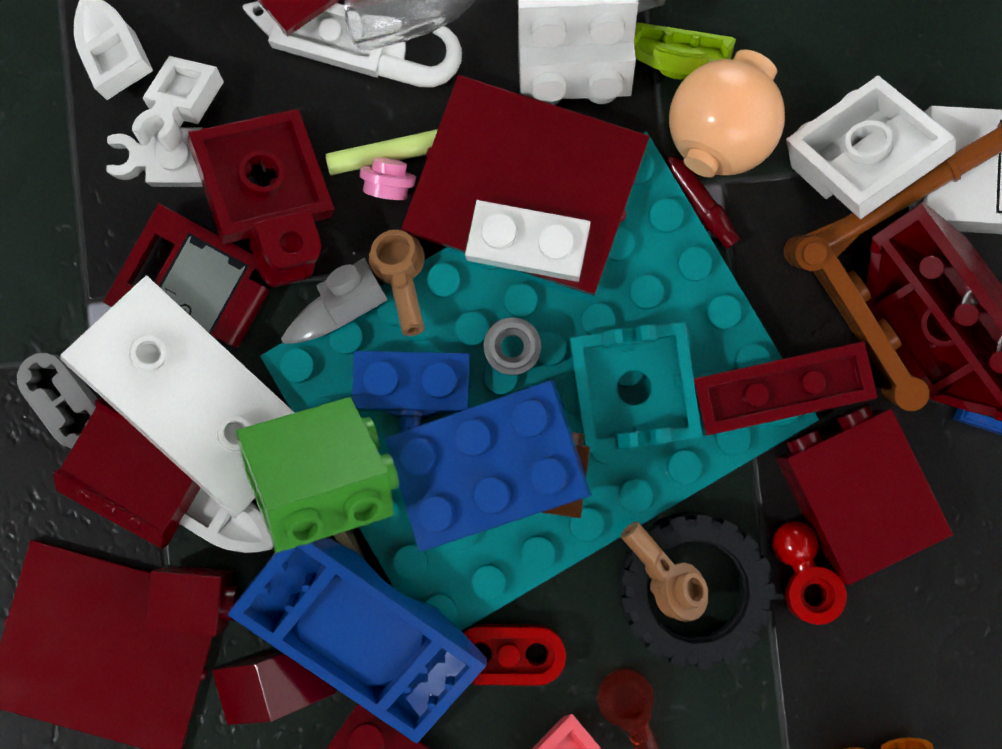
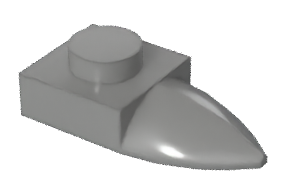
M363 258L352 265H343L335 269L325 281L316 285L320 296L301 311L288 327L281 340L284 344H293L321 337L387 301L388 299L366 259Z

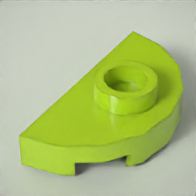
M636 22L634 36L635 58L660 70L663 75L669 78L685 79L692 71L706 63L719 59H731L736 39L729 36Z

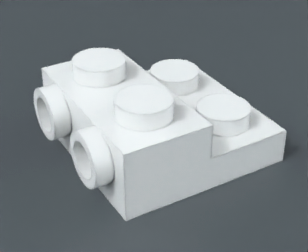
M518 0L520 94L552 105L558 104L562 99L589 98L594 103L607 104L616 97L631 96L636 62L634 36L638 0Z
M876 76L859 89L849 92L835 106L813 121L803 124L793 135L786 139L791 167L825 199L832 195L836 196L860 219L956 153V137L880 76Z

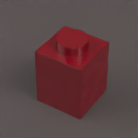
M165 565L151 571L145 630L217 636L229 627V621H235L228 616L231 607L240 597V587L232 586L234 570Z

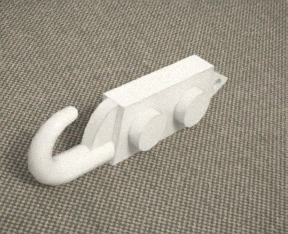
M258 1L243 5L246 14L269 37L268 42L272 48L376 78L379 75L417 87L434 88L447 83L456 74L462 61V48L457 36L449 28L438 23L432 25L431 31L444 41L447 50L446 57L436 66H426L405 60V36L400 26L392 21L391 18L336 3L287 37ZM258 10H263L262 15H255Z

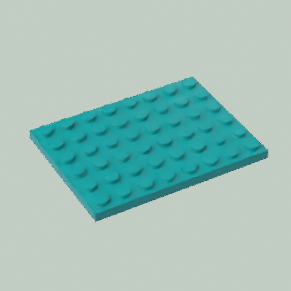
M651 137L649 138L625 208L627 217L623 222H620L595 296L517 270L467 261L465 253L446 247L427 258L421 272L413 279L424 323V331L415 336H405L402 334L391 284L384 283L381 285V288L388 299L384 303L326 335L300 343H281L260 356L290 409L296 413L351 397L352 399L354 351L469 353V408L551 380L556 384L571 432L581 434L582 429L569 344L570 337L599 334L620 328L631 329L641 325L657 326L686 322L694 379L783 359ZM515 317L529 322L537 330L541 340V352L537 362L530 370L519 375H506L496 371L488 363L484 353V339L488 330L493 324L505 318ZM515 336L505 338L501 344L502 352L511 358L519 356L524 349L522 341ZM626 372L617 383L618 395L627 404L639 405L646 401L650 395V382L641 372ZM358 411L361 418L370 416L374 423L380 445L379 454L389 453L385 438L398 433L399 418L381 411ZM813 412L708 436H703L702 433L700 438L589 453L586 479L592 496L583 499L581 519L539 513L419 552L399 487L391 490L394 516L360 526L359 528L392 586L407 597L436 607L462 631L620 538L622 531L631 523L639 522L642 525L815 423L819 418ZM438 413L422 418V425L455 413Z

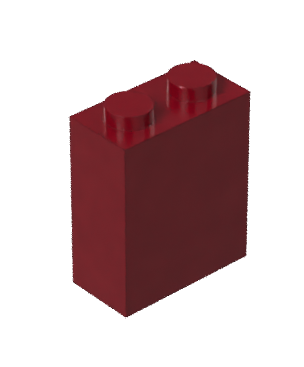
M869 404L852 409L837 417L840 427L823 435H820L818 429L815 428L788 440L786 444L790 451L775 457L807 525L815 531L818 537L819 549L828 568L835 572L842 582L847 585L853 584L953 535L893 410L880 409L872 411Z

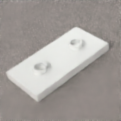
M147 275L60 355L61 361L234 518L238 517L254 500L255 497L245 473L236 430L293 414L294 412Z

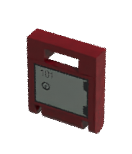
M158 203L103 303L113 307L134 287L132 284L160 236L175 246L154 283L211 336L235 348H239L271 291L250 279L255 270L258 271L253 255L232 243L222 244L220 236Z

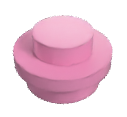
M380 157L373 159V166H362L359 175L360 178L364 179V193L389 200H406L409 188L415 186L416 176L406 172V163Z

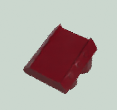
M101 397L95 400L96 409L61 468L53 472L56 491L163 549L168 546L180 525L182 517L187 513L201 487Z

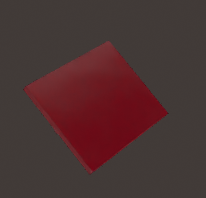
M458 75L432 147H429L426 151L427 160L401 230L409 235L465 253L477 200L591 221L579 282L529 272L523 273L595 296L620 222H623L627 217L625 208L650 136Z
M30 540L10 612L4 620L5 629L0 643V710L142 749H183L200 686L207 677V670L205 668L214 636L145 630L151 571L42 541Z

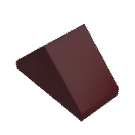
M280 650L226 664L212 670L227 725L272 722L337 692V689Z

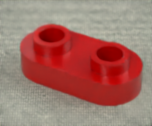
M475 624L461 631L473 644L484 643L491 649V655L487 659L486 667L471 684L545 685L555 680L564 669L566 651L563 641L558 633L548 626L541 624ZM534 643H540L548 650L547 656L540 662H533L526 656L527 648Z

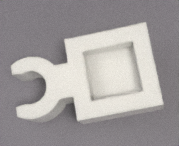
M169 56L143 96V100L149 109L142 112L132 125V131L139 143L147 146L152 136L159 132L157 138L164 150L168 152L175 150L182 139L180 127L183 122L188 121L199 124L224 81L217 67Z
M180 127L182 139L178 147L172 152L164 150L157 138L159 132L152 136L147 146L141 145L126 134L110 135L107 137V144L115 149H128L129 158L122 165H107L106 172L115 178L130 180L137 177L142 171H146L145 182L151 187H203L188 144L189 132L203 128Z

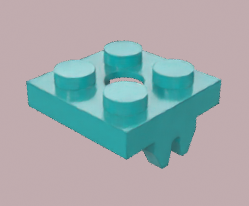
M686 322L657 326L641 325L631 329H613L599 334L569 338L582 434H585L583 443L584 446L590 447V453L702 437ZM626 372H641L650 382V395L646 401L639 405L627 404L618 395L617 383Z

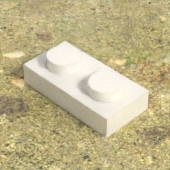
M477 200L465 257L467 261L579 282L591 221Z

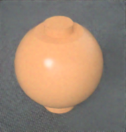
M740 50L733 59H719L698 67L677 88L669 111L670 133L676 148L684 157V164L694 173L704 177L740 174L761 164L777 146L784 129L785 107L781 92L773 81L777 74V69L772 61L764 55L752 50Z

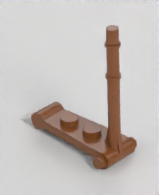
M1002 122L997 125L996 129L958 150L954 155L862 219L852 212L844 218L807 234L795 235L784 246L786 261L796 268L814 272L859 342L865 341L868 357L883 378L881 382L883 396L906 411H916L926 405L929 399L928 386L923 380L909 374L895 351L902 347L897 334L884 318L876 321L865 303L872 299L866 285L855 271L852 270L847 273L837 257L863 232L949 182L959 181L961 175L1001 153Z

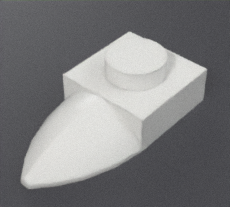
M79 0L74 18L76 48L94 89L108 100L151 73L153 69L135 31L124 21L116 9L103 0Z
M200 488L187 513L184 514L179 523L209 543L226 550L253 553L274 548L262 515L252 502L238 517L234 518L202 488Z

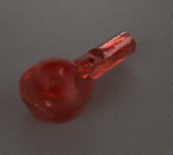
M621 669L613 671L603 679L598 688L597 701L601 713L606 720L616 726H620L622 731L628 732L634 749H659L649 726V721L652 718L650 712L654 703L651 685L645 676L635 670Z

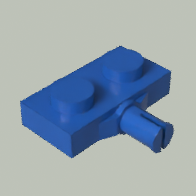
M354 351L352 401L358 411H381L399 418L398 433L422 425V418L438 413H458L469 409L470 355L469 353Z

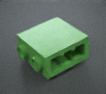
M351 397L236 430L245 473L276 553L394 516L391 490L399 488V479L394 462L389 453L379 454L380 445L374 423L370 416L361 418Z

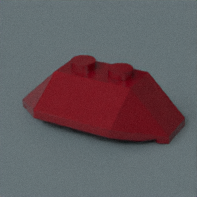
M922 202L872 237L871 258L866 285L872 299L865 303L876 321L884 318L893 328L902 344V347L895 350L909 372L927 384L930 400L969 412L992 416L995 420L1002 421V285L969 240L926 203Z

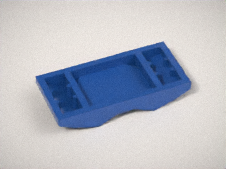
M327 537L279 553L275 552L228 613V616L416 744L487 664V658L436 607L405 596L386 583L358 552Z

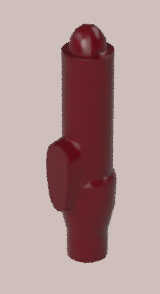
M669 156L666 159V164L704 228L719 239L727 250L741 239L733 228L729 216L722 206L717 204L695 173L684 164V159L680 160L676 156Z

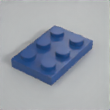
M551 380L385 438L389 454L398 474L400 491L419 552L592 496L556 384Z

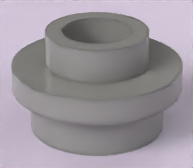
M510 317L499 320L491 326L485 336V357L488 363L502 374L519 375L525 373L535 365L540 356V336L537 330L523 319ZM510 336L519 338L524 346L523 352L514 358L506 356L501 350L503 340Z

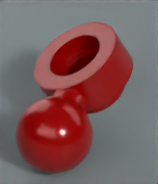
M791 521L781 525L773 536L772 545L777 558L784 564L792 566L795 572L791 575L785 587V601L789 610L798 619L811 624L822 625L834 621L841 615L846 605L847 592L844 583L835 572L816 566L814 558L818 552L819 541L815 531L809 525L799 521ZM811 584L818 585L822 592L821 600L815 605H809L804 598L805 589Z

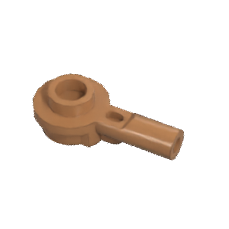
M389 230L380 234L374 240L369 253V265L376 278L392 286L402 334L405 336H415L424 331V323L413 279L423 268L425 252L419 240L402 230Z
M633 522L622 531L621 538L643 562L647 574L652 578L650 590L655 596L659 609L666 616L683 622L700 618L708 604V587L700 571L693 565L684 562L674 565L639 522Z

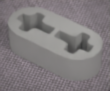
M36 353L26 358L20 365L17 373V385L21 394L52 436L61 445L72 448L81 433L71 434L69 428L73 426L75 421L66 406L69 405L76 413H89L91 416L96 409L95 400H97V397L88 385L60 360V356L49 353ZM41 367L57 370L58 373L52 378V382L61 396L58 397L51 389H38L36 384L42 379V375L38 371Z

